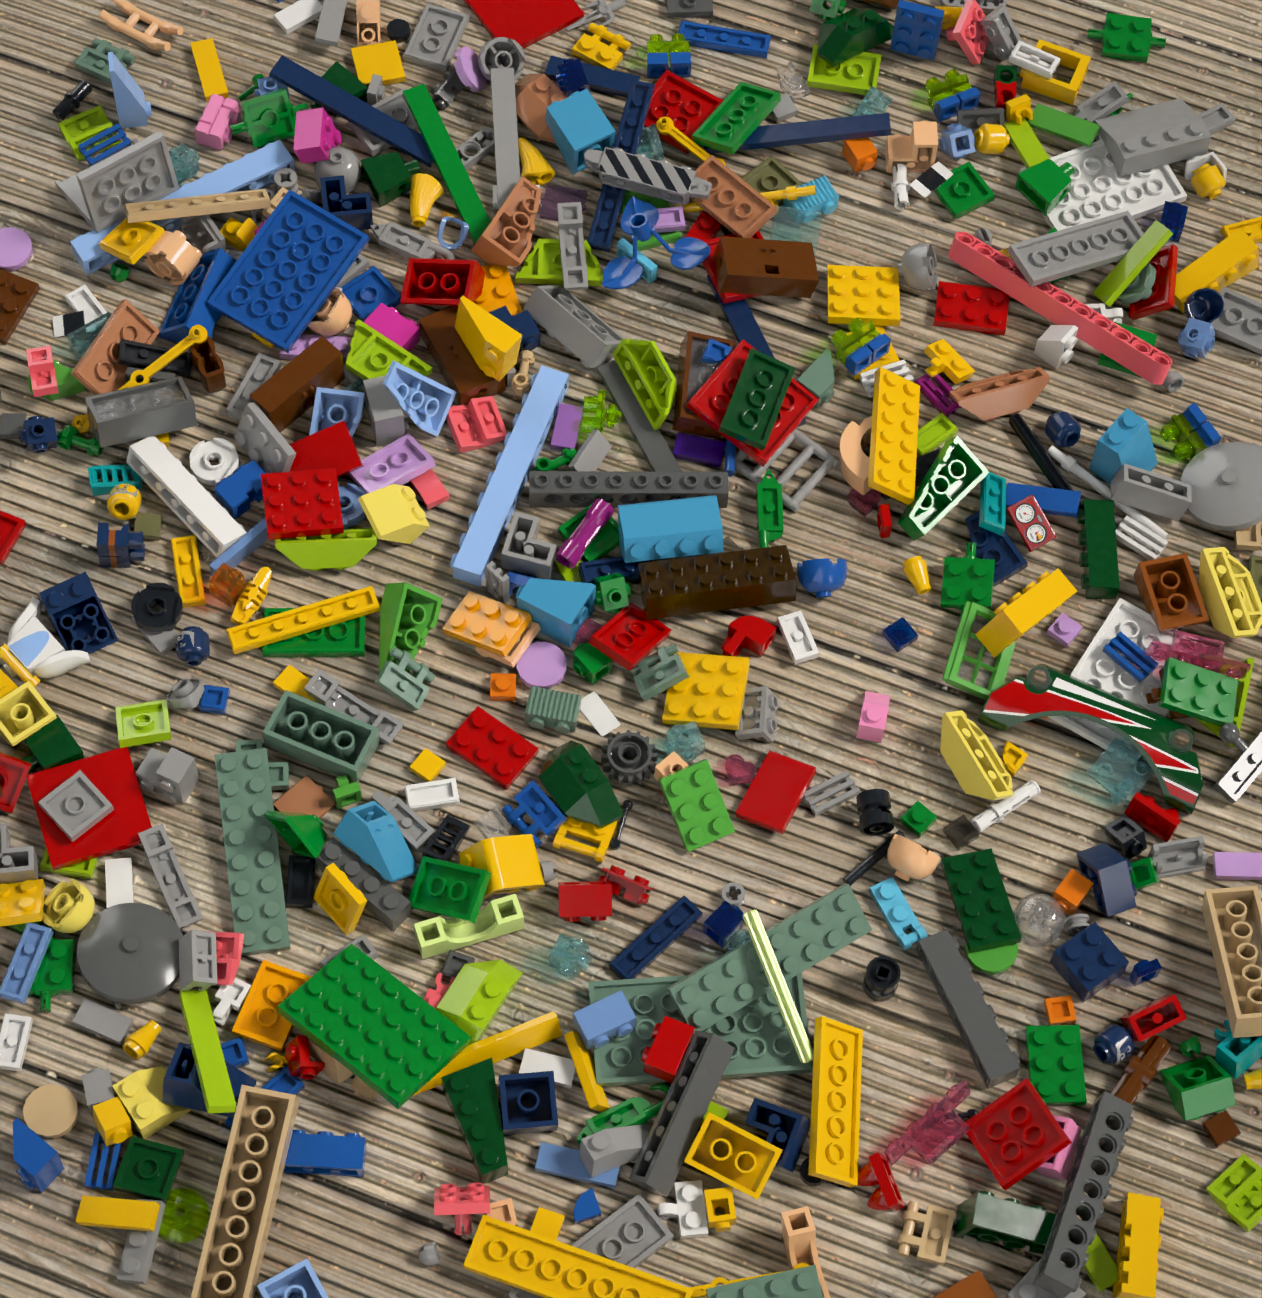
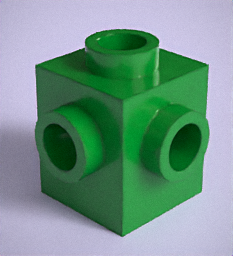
M812 0L809 12L819 14L818 18L828 21L844 13L846 1L828 0L831 2L830 7L827 4V0Z
M614 573L594 578L596 606L599 605L601 609L608 613H617L622 610V607L629 606L628 598H631V591L628 583H625L624 576Z

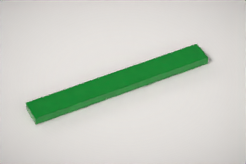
M425 84L404 90L402 95L462 221L469 225L468 234L475 245L490 223V219Z

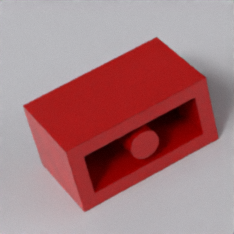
M611 881L558 882L559 917H564V921L569 922L580 921V917H591L592 921L607 920V916H612Z
M1166 994L1120 1017L1124 1028H1127L1134 1037L1133 1042H1141L1187 1019L1175 994Z
M668 1016L664 1017L662 1023L657 1022L651 1036L654 1038V1042L651 1047L646 1046L641 1061L644 1062L643 1072L672 1083L693 1038L695 1027Z

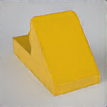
M230 217L220 229V232L224 236L226 244L244 252L255 237L254 231L258 226L249 217L244 223Z

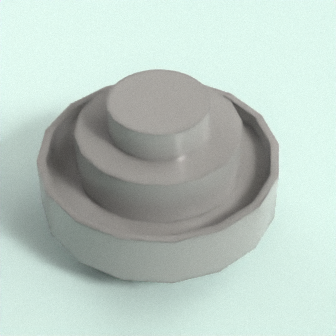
M198 678L182 679L172 686L171 691L167 695V700L173 708H186L190 710L199 704V700L204 692V686Z

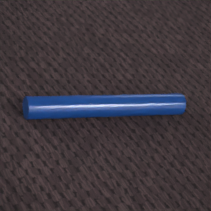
M726 438L725 472H728V477H732L735 474V445Z

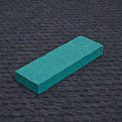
M989 472L980 481L979 527L1002 535L1005 531L1006 479Z

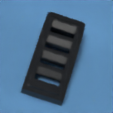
M447 815L424 848L422 858L425 856L451 862L468 833L470 825ZM449 824H451L457 828H460L461 830L458 833L447 827ZM444 832H445V833H448V834H450V835H452V836H454V837H456V838H455L454 840H452V839H450V838L444 836L443 834H444ZM441 840L450 844V847L448 848L438 842ZM437 848V849H440V850H442V851H444V852H446V853H445L444 855H442V854H440V853L434 851V849Z

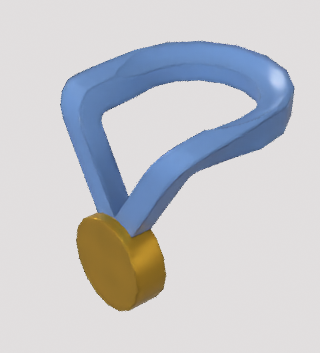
M443 211L437 239L442 247L454 250L459 248L465 241L469 225L457 219L456 214ZM450 220L461 225L460 237L453 244L445 243L442 238L446 222Z

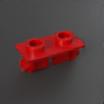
M611 865L610 869L602 868L607 874L606 876L601 875L598 881H611L613 894L619 896L622 887L627 889L623 898L638 905H641V903L647 904L650 895L646 894L647 890L654 891L653 887L648 886L649 880L637 875L632 879L624 875L626 870Z

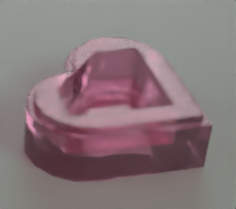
M853 488L848 494V503L863 517H866L878 506L881 495L879 491L872 488L863 496Z
M586 618L576 634L577 646L583 642L588 643L591 636L603 625Z
M730 755L725 761V771L729 787L750 783L757 774L756 766L749 761H744L740 755Z

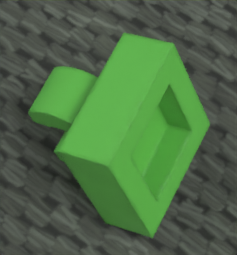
M346 775L336 778L338 788L333 789V796L337 809L362 801L358 781L349 784Z

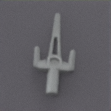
M604 0L591 2L585 5V7L589 8L597 5V9L567 26L566 30L569 31L600 18H607L606 21L600 24L605 26L615 21L613 12L626 6L627 3L625 0H616L609 4Z

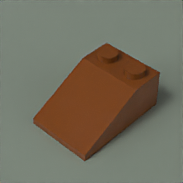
M1187 553L1138 563L1134 578L1139 594L1160 632L1209 621Z

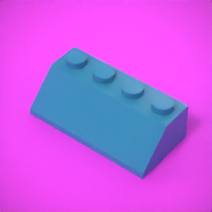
M716 495L617 505L620 554L625 563L724 552L723 527Z

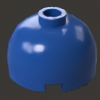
M830 558L805 560L802 561V564L798 562L797 574L799 582L806 591L816 593V598L831 597V592L839 590L847 579V561L845 559H837V563H832Z

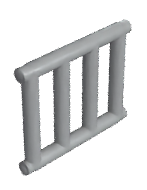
M798 429L791 433L764 467L760 464L754 469L748 467L742 462L748 455L739 450L735 454V469L756 485L762 481L763 477L761 475L794 439L806 448L776 479L778 484H782V487L813 453L825 461L792 498L782 492L783 505L794 512L799 510L800 502L832 467L836 469L840 465V461Z

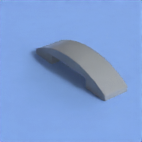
M581 202L557 203L564 290L588 289Z
M320 669L317 670L304 688V691L319 704L379 728L380 742L390 745L404 726L403 722L384 710L380 713L340 687L339 681Z
M163 823L138 833L158 885L178 927L182 929L203 920L201 911L183 874Z

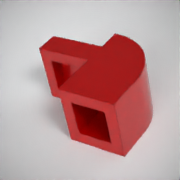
M742 616L733 620L728 626L727 638L721 647L723 650L722 655L737 657L745 647L762 657L775 639L776 627L756 616Z

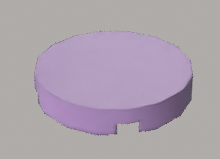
M468 46L457 49L454 53V57H457L454 66L461 82L466 87L470 86V91L472 92L483 90L486 87L487 79L479 69L478 55Z
M13 227L1 228L0 269L7 272L16 271L24 267L28 263L30 256L32 257L33 247L31 239L27 233Z
M537 641L531 643L517 662L516 672L522 682L529 688L535 686L551 689L552 686L563 681L566 675L567 660L563 651L556 645Z

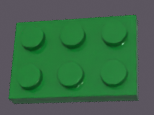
M1169 657L1165 660L1159 707L1218 726H1222L1225 723H1233L1238 679Z
M423 856L408 899L411 903V909L475 924L492 873L483 869Z
M1080 1025L1026 1026L1025 1037L1029 1081L1047 1106H1085L1087 1099Z

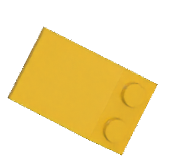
M462 296L459 301L455 329L479 369L487 376L493 377L500 382L517 363L522 334Z
M708 1112L684 1162L758 1200L783 1150Z

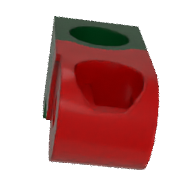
M996 65L993 80L995 108L1006 109V102L1016 98L1017 66ZM1002 72H1009L1011 75H1000V74H1001Z

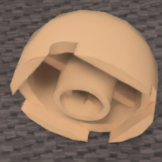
M335 288L308 327L315 333L327 337L346 331L352 317V306L345 294L338 288Z
M894 834L887 850L889 865L896 870L894 875L907 882L910 878L916 880L927 878L933 873L941 860L940 856L930 850L927 852L921 845L897 834Z

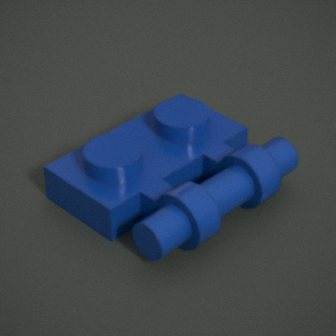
M533 780L513 797L519 804L515 810L510 804L502 809V812L507 817L506 821L511 826H515L522 835H533L536 848L542 844V841L537 836L541 830L549 837L568 820ZM526 813L534 821L531 826H528L522 819Z

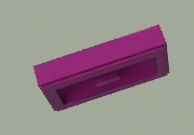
M926 373L915 381V384L920 386L922 395L940 414L943 413L946 417H949L950 413L957 411V408H962L950 396V391L953 389L939 374L931 377ZM929 378H931L949 396V398L954 402V404H952L944 396V393L938 387H936L929 380Z

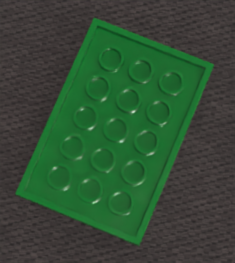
M352 943L277 1007V1012L397 1109L471 1044V1036Z

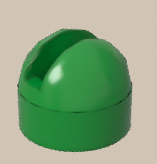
M112 263L110 277L118 283L124 282L128 278L131 269L120 263Z
M1196 1035L1177 1045L1181 1053L1188 1058H1194L1192 1050L1197 1055L1201 1052V1043Z

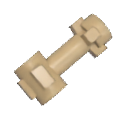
M528 350L520 351L516 363L520 364L519 371L511 381V388L518 396H523L530 390V380H528L527 375L529 366H534L535 358L534 354Z

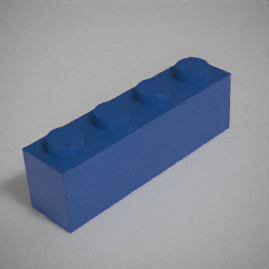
M293 1130L283 1172L364 1177L366 1138L361 1137L357 1133L335 1136L327 1131H320L317 1134H306L303 1130Z

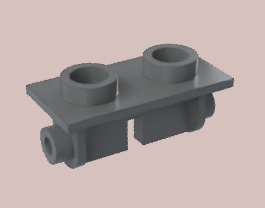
M452 66L443 76L446 81L443 84L438 82L430 91L433 95L431 97L432 100L436 101V105L440 109L447 108L457 96L451 88L459 93L465 87L458 77L456 69Z

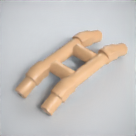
M111 0L123 12L130 15L125 23L110 15L104 9L98 16L113 30L122 32L147 45V47L158 51H169L171 48L169 42L153 37L158 29L170 35H182L184 31L182 26L174 25L165 20L162 21L142 11L127 0ZM139 19L150 24L144 33L133 28Z

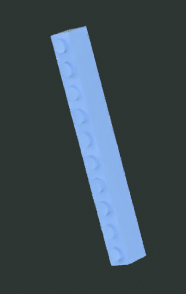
M281 140L268 143L253 153H248L232 163L225 164L222 168L212 173H207L191 183L182 185L179 190L160 200L264 189L274 184V174L279 169L290 168L295 171L294 159ZM181 217L150 221L162 227L164 231L172 233L174 230H180V225L185 223ZM123 220L99 233L92 230L70 241L73 255L86 275L120 259L101 250L98 243Z
M541 365L538 374H533L530 382V387L532 388L529 393L526 392L523 396L521 403L523 408L520 413L517 412L515 414L512 433L508 432L504 440V451L499 452L496 457L495 466L497 467L494 472L489 473L486 481V486L488 487L485 493H480L477 501V506H479L477 512H472L469 518V530L467 533H463L460 538L459 547L461 548L458 554L454 553L452 556L450 567L453 570V578L478 587L482 586L486 577V565L494 559L529 479V471H532L557 415L559 404L562 403L569 387V374Z

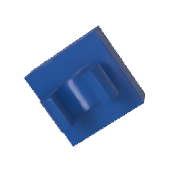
M513 571L508 572L509 583H513L509 586L510 595H513L515 587H520L522 584L526 585L530 578L536 577Z

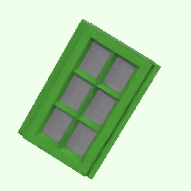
M966 601L942 680L949 685L987 700L992 691L1004 685L1016 641L994 658L975 634L991 621L996 614L986 607Z

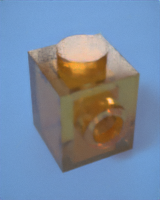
M222 563L208 580L211 596L229 607L235 604L246 586L244 575L225 563Z

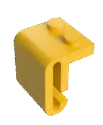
M532 834L487 838L459 853L461 865L487 870L492 873L483 900L492 895L517 893L521 891V888H526V891H532L545 886Z

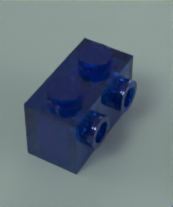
M566 59L561 63L562 65L557 66L559 74L556 75L560 90L564 94L567 93L569 97L572 93L576 91L581 92L585 89H588L591 94L580 59Z

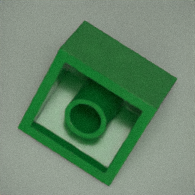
M1210 1055L1159 1070L1174 1109L1185 1121L1197 1120L1203 1115L1212 1112H1222L1226 1108L1236 1105L1231 1076Z

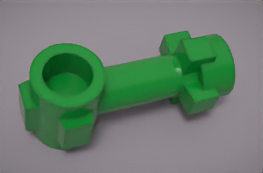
M65 425L63 429H60L57 435V445L68 450L73 444L87 449V454L90 456H100L104 447H100L96 437L89 440L77 436L78 430L70 425Z
M565 448L562 450L561 456L552 460L545 457L536 460L534 471H551L562 465H569L577 451L575 448Z

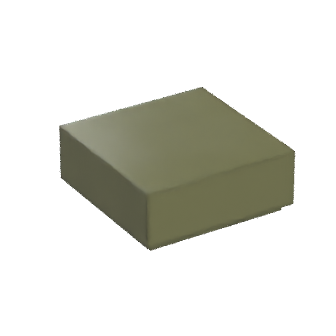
M137 513L134 531H142L144 540H159L162 514Z

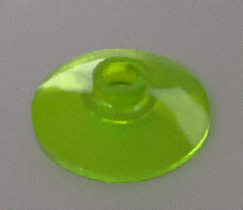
M179 1188L171 1190L165 1205L159 1234L164 1239L174 1243H186L200 1236L209 1220V1210L204 1198L191 1189ZM178 1209L185 1210V1214L181 1217L176 1216L175 1212Z

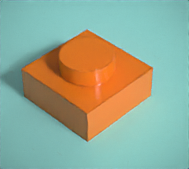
M491 673L490 701H516V674Z

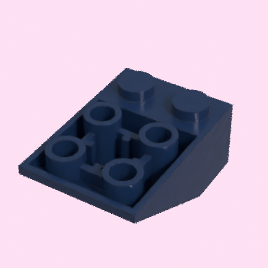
M86 571L37 594L48 619L66 651L79 650L91 654L118 641Z
M179 1042L164 1077L162 1103L207 1112L191 1045ZM225 1061L237 1107L241 1086L255 1087L257 1080ZM235 1112L213 1114L234 1118Z

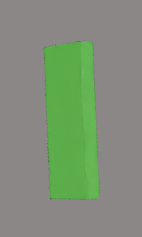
M1039 103L1033 111V120L1030 121L1028 119L1027 121L1032 128L1090 148L1100 130L1098 124Z

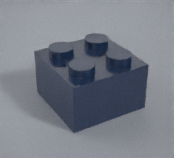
M1094 922L1054 950L1050 963L1084 1003L1124 974L1129 961L1098 924Z
M554 1071L499 1075L498 1087L503 1135L557 1131L558 1115Z

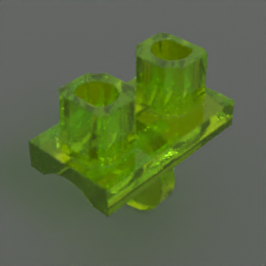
M598 390V396H584L583 412L596 413V417L583 416V433L590 434L592 430H599L603 435L604 422L607 423L608 428H614V424L622 420V413L615 409L616 406L614 404H609L608 409H605L606 390Z

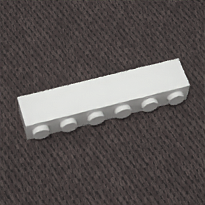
M155 436L147 437L129 446L127 464L216 558L247 533L243 526L238 524L229 515L226 508L222 507L209 491H206L197 478L190 474L181 461L175 458Z

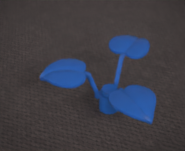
M632 196L622 214L621 227L624 233L632 235L633 258L630 260V258L622 256L611 260L604 269L602 286L614 290L625 289L634 285L640 279L643 268L641 265L636 264L637 241H647L651 235L669 253H673L670 261L675 268L680 270L692 269L699 265L709 256L711 249L707 243L693 237L681 238L676 241L674 248H671L654 228L659 219L658 210L653 205Z

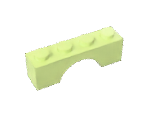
M512 894L490 901L487 906L479 911L475 924L457 919H444L438 916L415 923L414 933L422 959L449 952V950L459 949L524 929V916L517 895Z

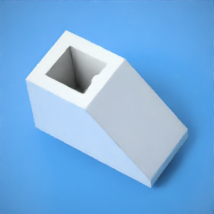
M1051 325L1037 340L1034 354L1056 369L1063 362L1067 364L1074 354L1072 349L1078 340L1076 338L1078 327L1075 325Z

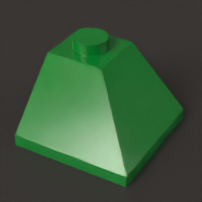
M267 811L264 813L294 853L315 859L320 855L327 834L322 828L324 826L323 822L316 815L283 811Z

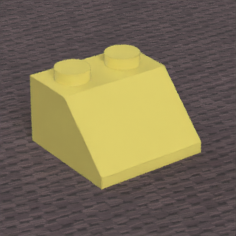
M392 484L358 498L378 539L411 544L430 527L425 518V512L420 508L415 498L414 491L408 486Z
M27 681L0 699V735L11 746H15L57 718L30 681Z
M163 1066L135 1071L112 1086L115 1096L119 1097L127 1115L143 1139L148 1138L191 1111L190 1108L162 1103L163 1082L166 1074Z

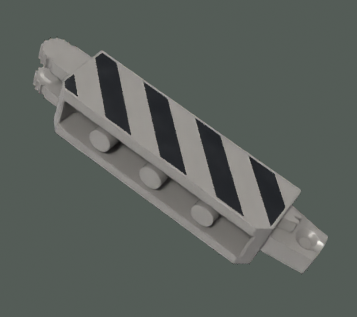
M605 147L604 152L596 149H587L584 153L585 167L598 172L602 184L680 205L689 203L691 198L708 200L712 183L696 177V171L690 167L671 165L665 160L656 161L642 154L626 153L620 148Z

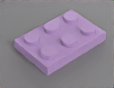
M408 433L362 459L364 467L348 473V476L368 494L392 484L404 485L436 465L434 459Z

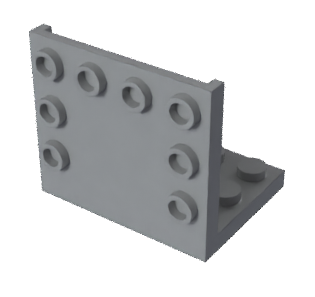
M160 131L141 141L135 138L132 140V145L62 182L59 179L55 181L57 189L97 233L126 218L124 204L160 200L180 189L165 137Z

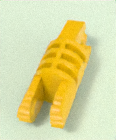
M269 567L260 568L253 580L248 581L236 602L231 622L242 625L248 623L256 614L268 594L267 588L272 578V571Z

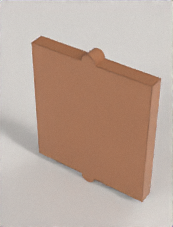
M306 775L274 802L273 805L277 811L314 814L320 819L336 803L324 792L323 787H318Z

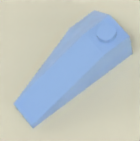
M107 52L109 72L121 129L148 126V116H152L150 102L145 101L144 92L114 53Z
M392 360L383 385L419 429L438 437L457 392Z
M317 387L309 435L344 420L352 437L362 419L366 394L363 392Z

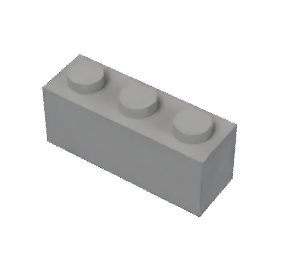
M1123 463L1111 481V500L1179 521L1192 503L1191 485Z

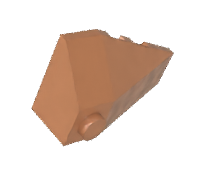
M522 176L471 251L490 265L520 266L531 250V238L535 229L534 221L538 212L542 190Z

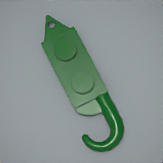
M767 470L760 484L756 485L759 548L769 547V542L779 540L784 531L782 484H778L771 471Z
M663 1083L650 1086V1090H662L666 1095L670 1088ZM632 1097L586 1120L587 1125L577 1137V1143H581L583 1137L590 1136L604 1129L647 1123L648 1119L658 1115L664 1099L651 1105L644 1098Z

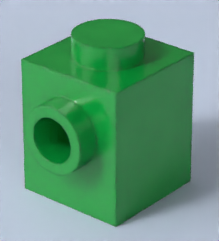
M583 642L573 652L572 666L579 676H584L593 685L612 672V659L589 644V642Z

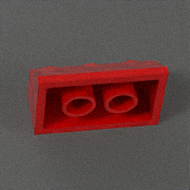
M409 258L400 303L459 306L462 296L474 302L482 293L486 272L476 260Z

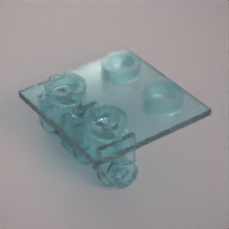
M1116 737L1086 773L1110 792L1111 797L1109 800L1114 805L1123 803L1127 806L1134 795L1151 778L1154 771L1143 757Z

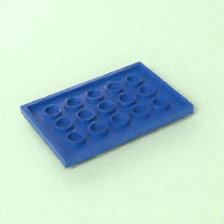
M289 189L211 295L207 304L286 353H289L369 242V236Z

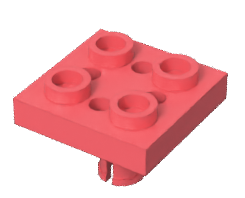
M966 0L955 27L947 28L946 37L950 42L957 41L970 63L976 65L980 64L990 39L986 36L981 20L986 17L976 0Z
M475 1182L468 1184L466 1187H456L455 1184L448 1183L434 1189V1215H454V1233L456 1235H462V1224H464L465 1235L472 1233L471 1214L490 1213V1186H484L483 1183Z

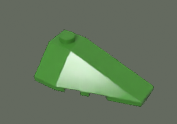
M406 582L386 583L380 606L379 673L386 661L391 660L396 664V659L389 655L393 647H397L401 651H407L411 654V658L414 659L418 650L424 647L430 629H434L437 624L443 598ZM406 667L405 671L409 673L410 669Z

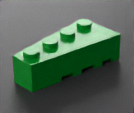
M958 436L945 442L916 490L914 501L907 505L897 522L913 541L929 532L989 473Z

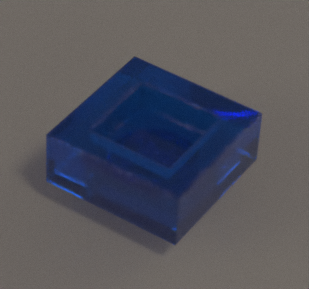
M903 617L883 629L882 635L897 653L918 639V634Z
M1145 959L1133 966L1134 968L1129 978L1133 986H1137L1158 977L1162 967L1158 959L1152 961Z

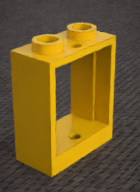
M1039 39L1036 48L1061 58L1059 64L1074 69V75L1070 84L1054 78H1045L1022 68L1019 76L1023 78L1021 87L1073 105L1088 72L1091 57Z

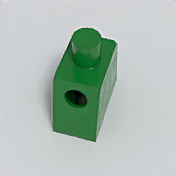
M1047 159L1020 172L1015 188L1041 213L1047 216L1069 193L1072 183L1070 176L1074 174V168L1068 162L1059 167L1052 160Z

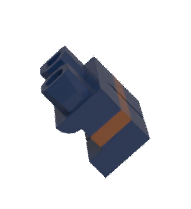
M98 522L96 545L100 567L130 568L131 561H144L145 544H143V532L130 531L129 524L124 525L121 530H110L109 523Z

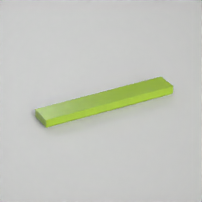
M180 990L179 1001L207 1113L235 1112L236 1102L207 990Z

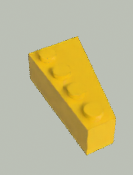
M1240 227L1176 274L1174 304L1184 313L1186 298L1193 291L1209 288L1219 292L1223 286L1227 287L1257 269L1259 247Z
M1059 568L1051 574L1048 571L1044 572L1036 579L1038 584L1032 581L1022 590L1023 595L1020 592L1016 593L1008 600L1010 605L1004 602L994 611L996 616L975 634L994 658L1077 592Z
M1128 1192L1123 1199L1116 1258L1118 1273L1117 1282L1113 1285L1112 1298H1155L1156 1276L1158 1272L1157 1257L1161 1244L1159 1224H1162L1164 1208H1160L1161 1198Z

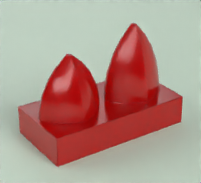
M1139 792L1134 795L1124 812L1127 817L1164 842H1168L1172 838L1181 822L1177 808L1164 810L1156 804L1153 796H1143Z
M879 1152L869 1156L870 1162L858 1171V1185L874 1186L879 1184L880 1187L871 1194L867 1206L875 1210L892 1209L898 1211L905 1208L886 1157Z

